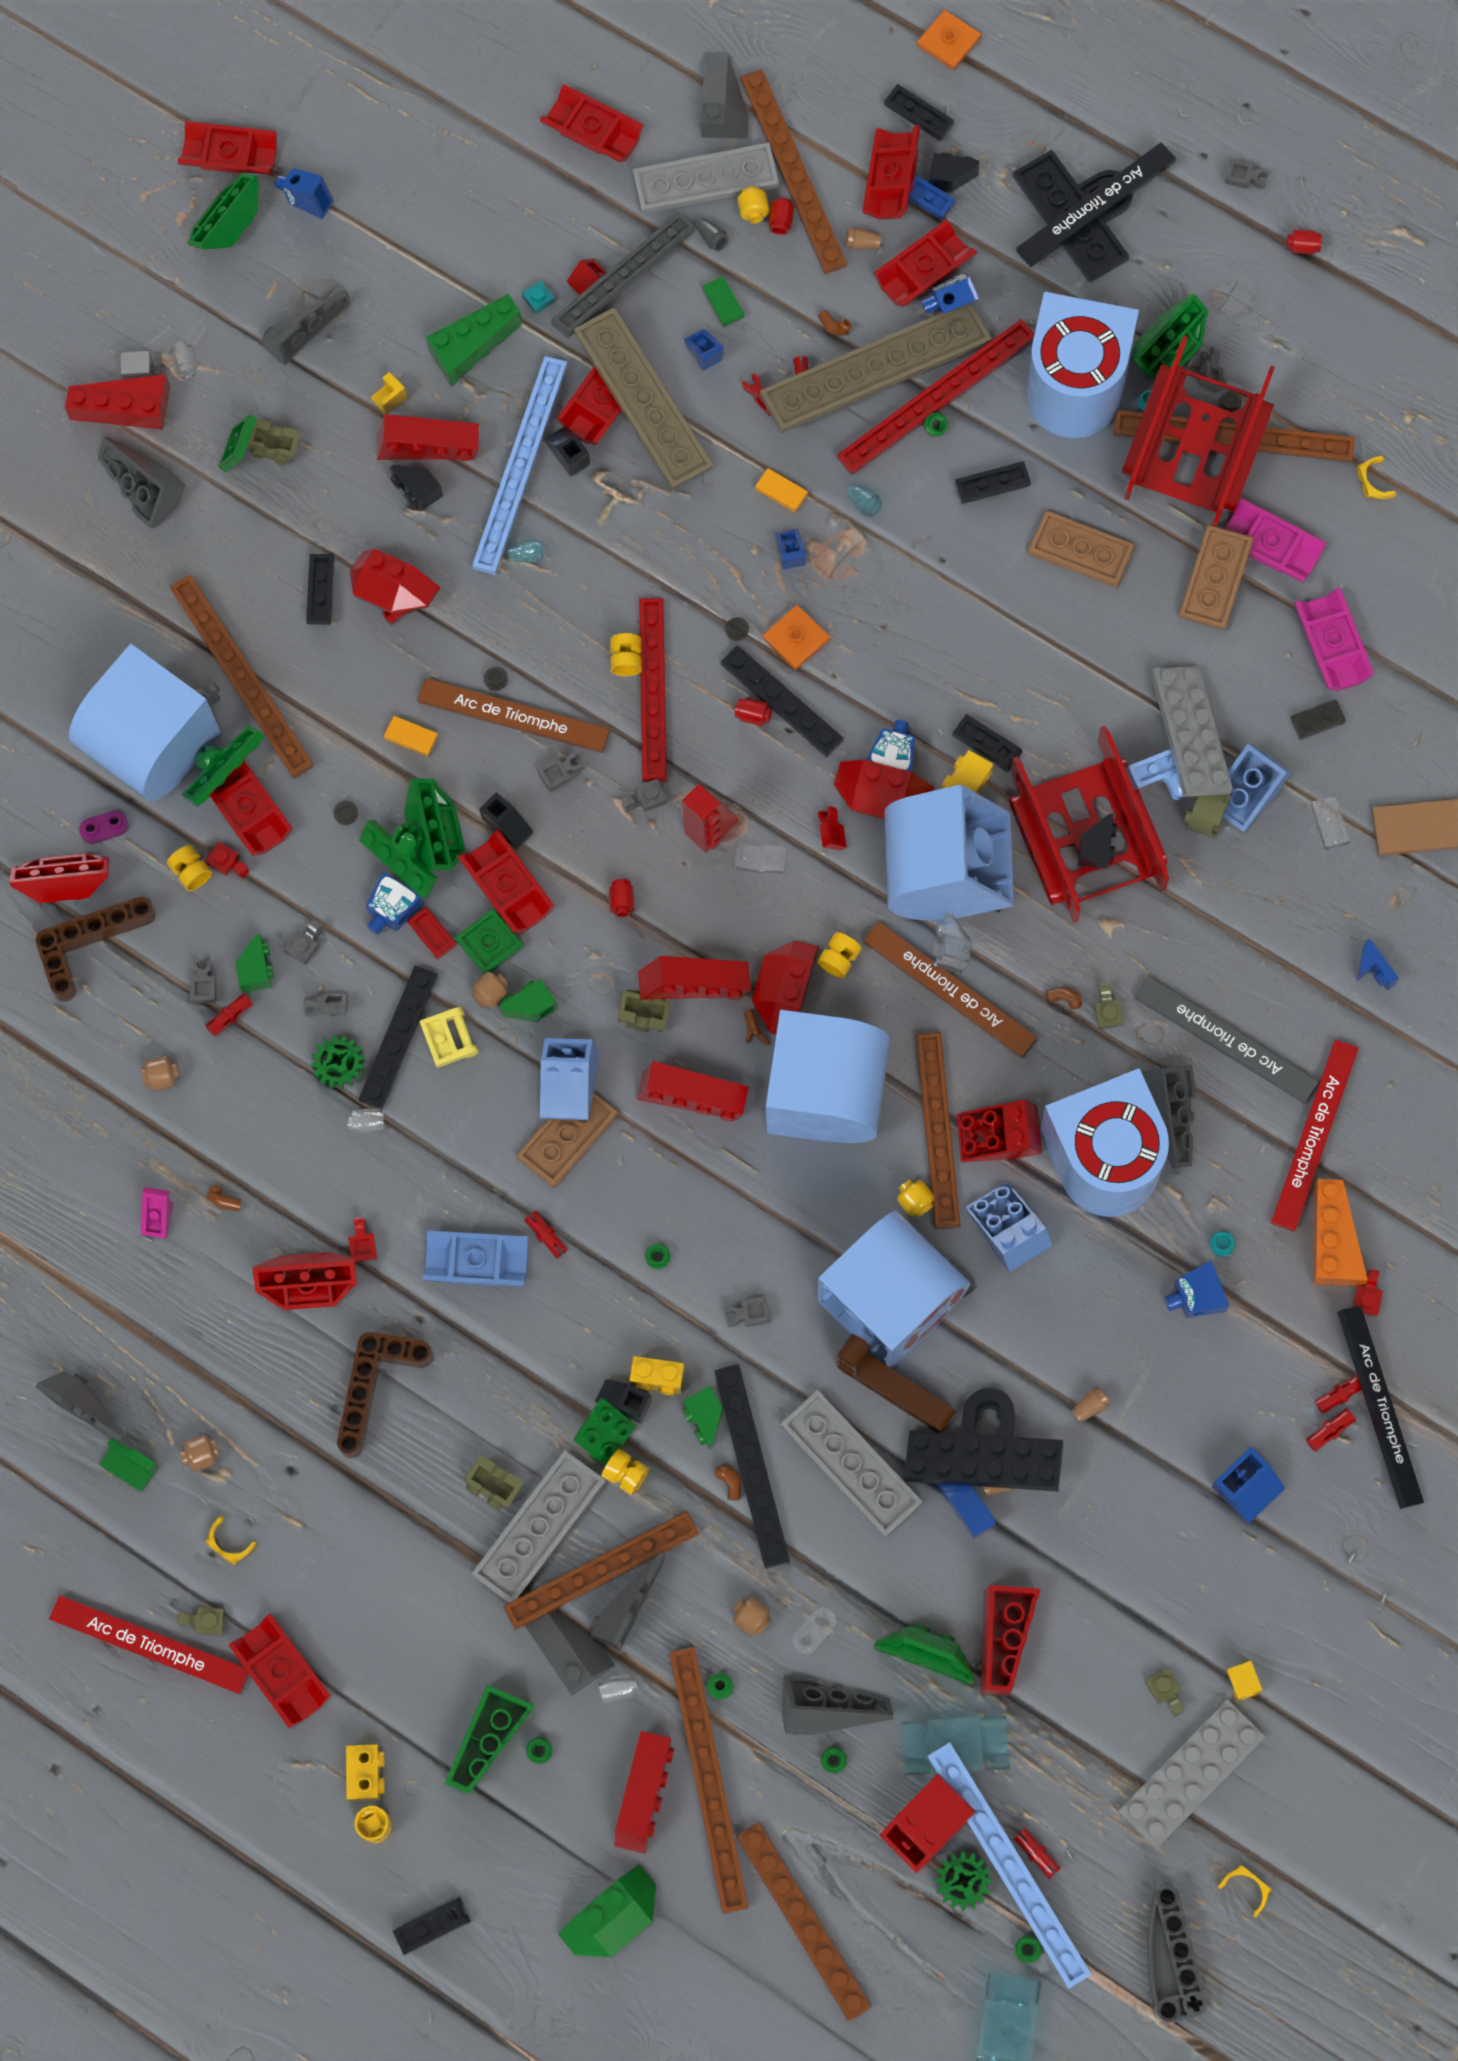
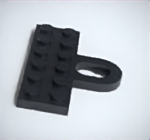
M1050 150L1013 171L1012 177L1048 225L1119 172L1115 170L1101 171L1077 184L1054 151ZM1133 194L1062 245L1089 283L1129 260V254L1106 222L1122 214L1130 207Z
M985 1388L973 1393L965 1402L960 1433L909 1430L904 1480L905 1482L1059 1492L1064 1443L1063 1440L1013 1437L1015 1410L1012 1400L1001 1390ZM987 1409L995 1410L997 1419L1000 1422L999 1429L990 1435L981 1434L976 1430L977 1422L982 1418V1413Z

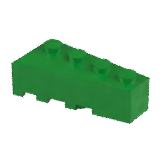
M508 293L426 336L428 350L450 386L455 384L464 372L470 371L479 359L486 357L495 345L501 344L522 325L520 311Z
M487 1685L444 1785L468 1795L535 1705Z

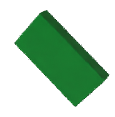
M723 276L702 285V290L723 327L744 318V313Z

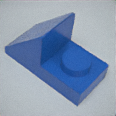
M705 329L683 339L686 347L696 355L702 371L722 361L724 351L722 344Z
M793 529L775 533L782 569L805 565L806 551L799 530Z
M1368 939L1362 948L1357 981L1373 971V976L1380 986L1384 985L1388 991L1397 984L1399 977L1371 939Z

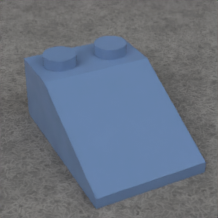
M1247 744L1228 770L1233 789L1223 817L1243 832H1246L1280 792L1293 772L1255 744Z

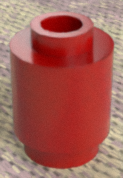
M778 198L771 204L768 225L770 226V231L774 234H788L789 229L792 227L795 206L787 198Z
M1293 229L1292 234L1287 235V248H1291V253L1314 254V252H1320L1322 234L1316 233L1315 230Z
M750 698L738 700L735 718H739L741 722L762 727L765 725V722H770L772 709L769 708V703Z
M627 879L613 880L609 887L610 912L614 913L617 917H627L635 910L634 888L631 885V881Z

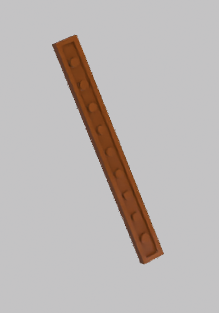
M763 69L741 76V83L767 143H770L773 157L824 274L845 268L847 262Z
M1117 410L1114 435L1134 438L1143 413ZM1172 416L1169 425L1185 430L1189 418ZM1221 422L1214 441L1230 446L1236 430V423ZM1266 427L1257 452L1351 463L1353 460L1355 437ZM1166 434L1163 441L1176 443L1181 441Z
M188 575L169 586L291 777L294 779L313 768L312 761L192 576Z
M695 1647L669 1652L722 1914L749 1909Z

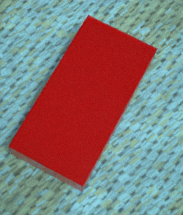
M427 906L407 920L408 925L437 960L457 946L456 942Z

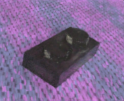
M1336 699L1294 714L1290 718L1300 740L1345 724L1346 721Z

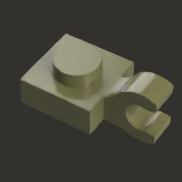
M1109 983L1099 984L1098 991L1101 1002L1094 1005L1098 1028L1105 1029L1123 1026L1124 1020L1120 1000H1112Z
M198 1607L197 1615L178 1613L177 1624L179 1626H195V1633L198 1635L222 1636L225 1610Z
M1168 1668L1145 1680L1158 1705L1165 1701L1174 1717L1184 1712L1183 1710L1185 1709L1182 1703L1176 1697V1694L1181 1692V1688Z

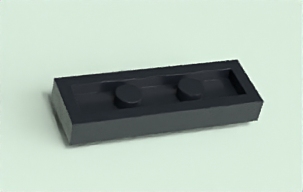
M899 84L895 86L884 100V106L912 124L919 125L920 129L939 141L945 137L954 125L952 118Z
M1022 461L955 479V485L961 504L1028 487L1031 485L1025 463Z
M310 554L307 624L331 625L334 554Z

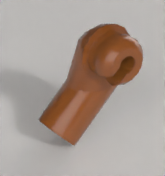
M828 310L822 311L818 315V318L829 334L844 336L850 332L851 323L849 320L834 321Z
M1069 987L1046 990L1048 1003L1065 1000L1069 1002L1068 1005L1071 1009H1078L1082 1006L1081 994Z

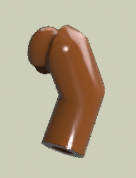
M211 1185L209 1187L207 1199L220 1208L239 1211L240 1199L221 1195L222 1188L220 1186Z
M723 1464L715 1469V1476L728 1485L727 1500L739 1501L741 1477L729 1465Z

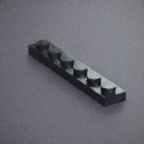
M738 645L721 661V666L762 702L769 703L770 709L826 758L843 742V737Z
M414 965L359 1096V1102L383 1110L438 979V973Z

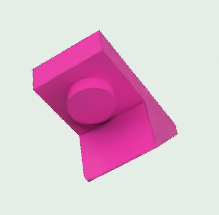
M144 1188L142 1192L141 1235L166 1239L173 1209V1202L169 1201L170 1191Z

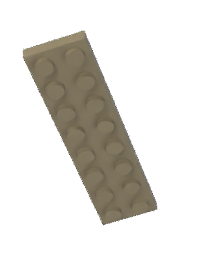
M612 308L575 328L574 335L671 490L712 469V462L616 309Z

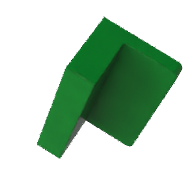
M110 1438L107 1443L110 1449L100 1462V1466L142 1492L159 1466L135 1449L131 1448L130 1450Z

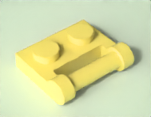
M456 1007L420 1021L437 1068L464 1058L473 1057L479 1053L477 1046L473 1045L463 1018L465 1014L462 1007ZM454 1020L464 1048L456 1049L447 1021Z

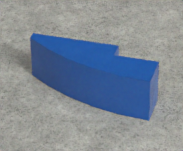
M937 1484L973 1539L996 1526V1521L972 1486Z

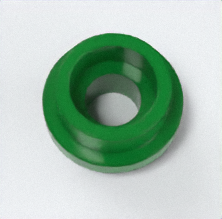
M934 412L926 417L924 427L929 435L941 436L946 432L948 422L943 414ZM934 420L938 422L936 429L932 426Z
M662 1244L650 1246L645 1253L646 1263L653 1269L666 1267L670 1262L668 1248ZM660 1253L663 1258L660 1261H655L653 1256Z
M716 1673L709 1678L707 1690L713 1698L722 1700L729 1697L732 1693L733 1682L728 1675ZM719 1681L725 1684V1688L721 1691L715 1688V1684Z
M542 1737L532 1739L526 1748L527 1757L535 1764L546 1763L551 1758L553 1752L550 1742ZM538 1746L544 1748V1753L541 1756L535 1754V1749Z
M829 1747L821 1755V1765L829 1773H839L847 1764L845 1752L838 1747ZM837 1756L839 1759L838 1764L831 1765L829 1758Z
M1023 1936L1015 1944V1954L1022 1962L1032 1963L1041 1955V1944L1033 1936ZM1029 1944L1033 1947L1032 1954L1027 1955L1023 1952L1024 1945Z

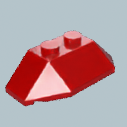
M375 548L363 551L350 570L353 595L392 614L411 611L417 608H428L440 590V587L413 565Z
M868 760L840 762L834 782V787L838 790L851 811L884 820L885 809L891 803L906 797L934 791L935 788L910 771Z
M91 853L38 858L26 862L20 867L14 866L11 868L10 887L38 903H55L57 901L89 898L109 876L110 859L109 857H101Z
M794 940L764 954L752 1003L770 1034H777L780 1010L802 1011L819 946Z
M333 1252L284 1255L253 1266L255 1292L264 1296L283 1310L336 1306L357 1285L355 1259Z

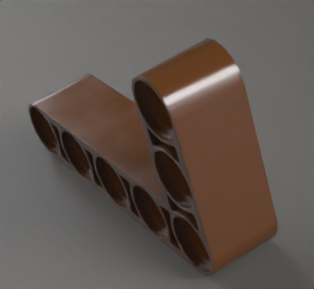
M137 897L43 929L36 935L35 940L50 988L57 999L64 1002L69 1001L76 994V986L65 953L152 923L156 913L149 899ZM140 908H148V911L145 914H137ZM119 915L125 916V918H124V920H123L122 922H120V923H115V922H114V919H115L117 916H119ZM95 923L101 924L98 930H90ZM70 932H78L75 938L67 939V935ZM47 940H54V943L51 946L43 947L44 943ZM54 962H61L59 968L50 969ZM61 984H69L65 991H58V987Z
M366 1332L360 1336L337 1439V1446L345 1457L355 1458L362 1452L381 1361L425 1368L433 1360V1353L426 1342L375 1332ZM368 1341H376L377 1346L374 1350L367 1351L364 1349ZM393 1345L402 1346V1350L398 1355H391L389 1353ZM419 1349H424L427 1351L426 1357L420 1360L415 1359V1352ZM370 1365L372 1367L370 1374L366 1376L359 1374L362 1366ZM358 1390L367 1391V1395L363 1400L354 1399V1395ZM358 1414L362 1416L359 1424H349V1419L352 1415ZM347 1440H356L354 1449H344V1443Z
M851 1333L836 1356V1366L838 1369L935 1432H943L955 1414V1410L871 1356L870 1345L857 1335Z

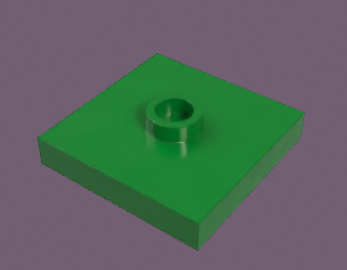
M248 415L233 426L219 464V469L227 472L242 461L257 420L256 417Z
M493 908L454 938L483 975L494 971L524 947V944Z

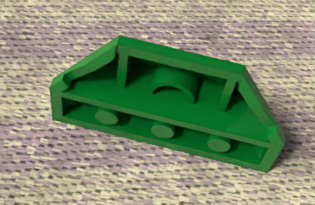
M241 173L237 180L231 182L221 191L192 228L187 244L203 250L231 248L258 213V178L255 175Z
M1195 293L1190 294L1164 311L1134 344L1131 359L1145 376L1157 377L1161 364L1172 368L1184 335L1188 336V340L1179 366L1183 367L1203 345L1208 310Z
M412 778L409 784L404 816L406 823L417 826V832L421 830L423 833V840L416 852V857L430 871H452L459 861L458 856L465 852L456 806L447 794L437 786L438 783L434 779Z
M916 1624L915 1627L907 1626L875 1642L874 1650L972 1686L975 1678L959 1644L954 1642L955 1638L940 1633V1636L930 1633V1629L919 1624Z
M637 1865L579 1912L558 1935L574 1955L612 1958L653 1923L656 1884L644 1869Z

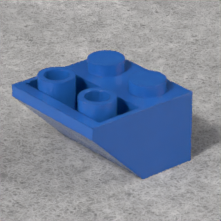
M1252 1447L1236 1460L1212 1485V1488L1247 1524L1285 1489L1271 1466Z

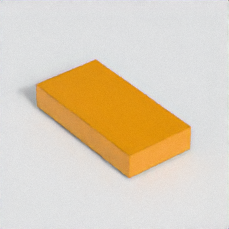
M767 468L755 486L756 491L794 513L797 512L808 496L807 490Z
M393 716L384 734L385 740L426 757H429L439 737L436 732Z

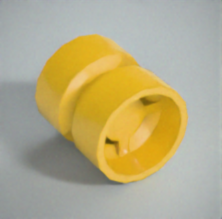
M632 633L613 635L610 638V653L612 654L610 658L611 673L617 676H634L641 673L642 658L639 655L641 653V637Z
M192 845L181 847L167 860L168 867L174 875L179 876L180 883L189 892L200 888L212 876V871L204 861H200L201 857Z
M835 932L828 942L829 949H825L822 952L817 963L829 974L843 979L851 968L850 961L856 960L862 947L857 941L846 934Z
M618 1449L608 1461L601 1477L612 1484L618 1482L621 1490L633 1496L642 1485L650 1468L638 1460L633 1462L631 1455Z
M377 1806L364 1807L355 1818L354 1826L356 1832L369 1843L378 1844L385 1841L392 1831L391 1818L383 1809Z

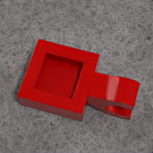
M753 373L752 380L755 384L748 385L747 382L743 381V389L754 397V401L770 416L771 414L760 396V390L764 388L760 385L759 376Z
M828 806V812L818 811L819 821L822 822L819 824L822 847L841 851L847 848L844 825L838 824L837 808Z
M219 841L205 859V863L225 876L231 870L245 879L250 872L246 864L238 861L240 855Z
M364 1217L353 1218L356 1236L348 1237L351 1258L355 1259V1263L377 1260L374 1234H366Z
M1369 1269L1367 1271L1368 1281L1365 1286L1358 1285L1356 1287L1353 1307L1361 1306L1365 1315L1375 1317L1379 1314L1383 1293L1382 1290L1376 1289L1379 1277L1378 1270Z

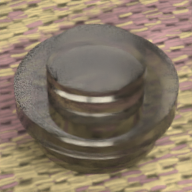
M1227 391L1219 397L1218 406L1219 408L1235 412L1241 409L1242 398L1235 391Z
M734 617L726 623L725 633L729 639L741 641L747 637L749 625L743 618Z
M492 667L486 671L484 683L490 690L498 691L507 685L508 675L504 669Z
M342 801L334 808V818L341 825H350L356 821L358 809L354 803Z

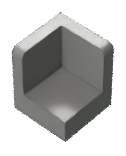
M122 352V378L131 379L153 376V360L150 352Z

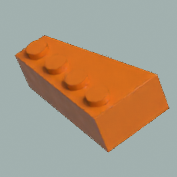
M1317 1179L1314 1185L1313 1285L1365 1286L1368 1279L1344 1181Z

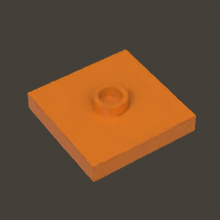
M944 9L917 41V47L954 71L981 39V33Z
M796 605L762 635V639L796 671L830 641V636Z

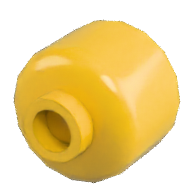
M751 186L743 189L742 193L739 194L737 201L742 219L755 224L761 222L768 215L769 205L766 192L756 186Z
M910 1179L899 1187L901 1193L897 1196V1202L908 1216L915 1215L918 1218L933 1207L934 1195L923 1181L918 1180L913 1183Z

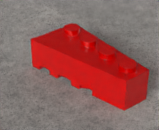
M166 374L73 385L68 387L65 410L70 420L163 430L170 384Z
M384 414L378 432L377 460H475L479 445V424Z
M700 784L682 800L685 835L705 853L710 848L715 849L723 840L722 837L739 821L729 809Z
M659 956L638 971L640 1000L728 998L729 1000H738L751 990L749 963L747 961Z
M652 1061L643 1071L637 1100L694 1111L702 1115L719 1116L722 1120L733 1122L743 1115L749 1086Z
M989 1585L984 1589L980 1694L1006 1696L1012 1692L1022 1651L1027 1640V1633L1041 1589Z
M640 1731L615 1829V1847L643 1854L646 1853L649 1837L653 1838L656 1822L653 1821L655 1812L659 1813L663 1797L659 1796L661 1787L665 1788L669 1772H665L666 1764L672 1763L675 1748L671 1747L670 1737Z

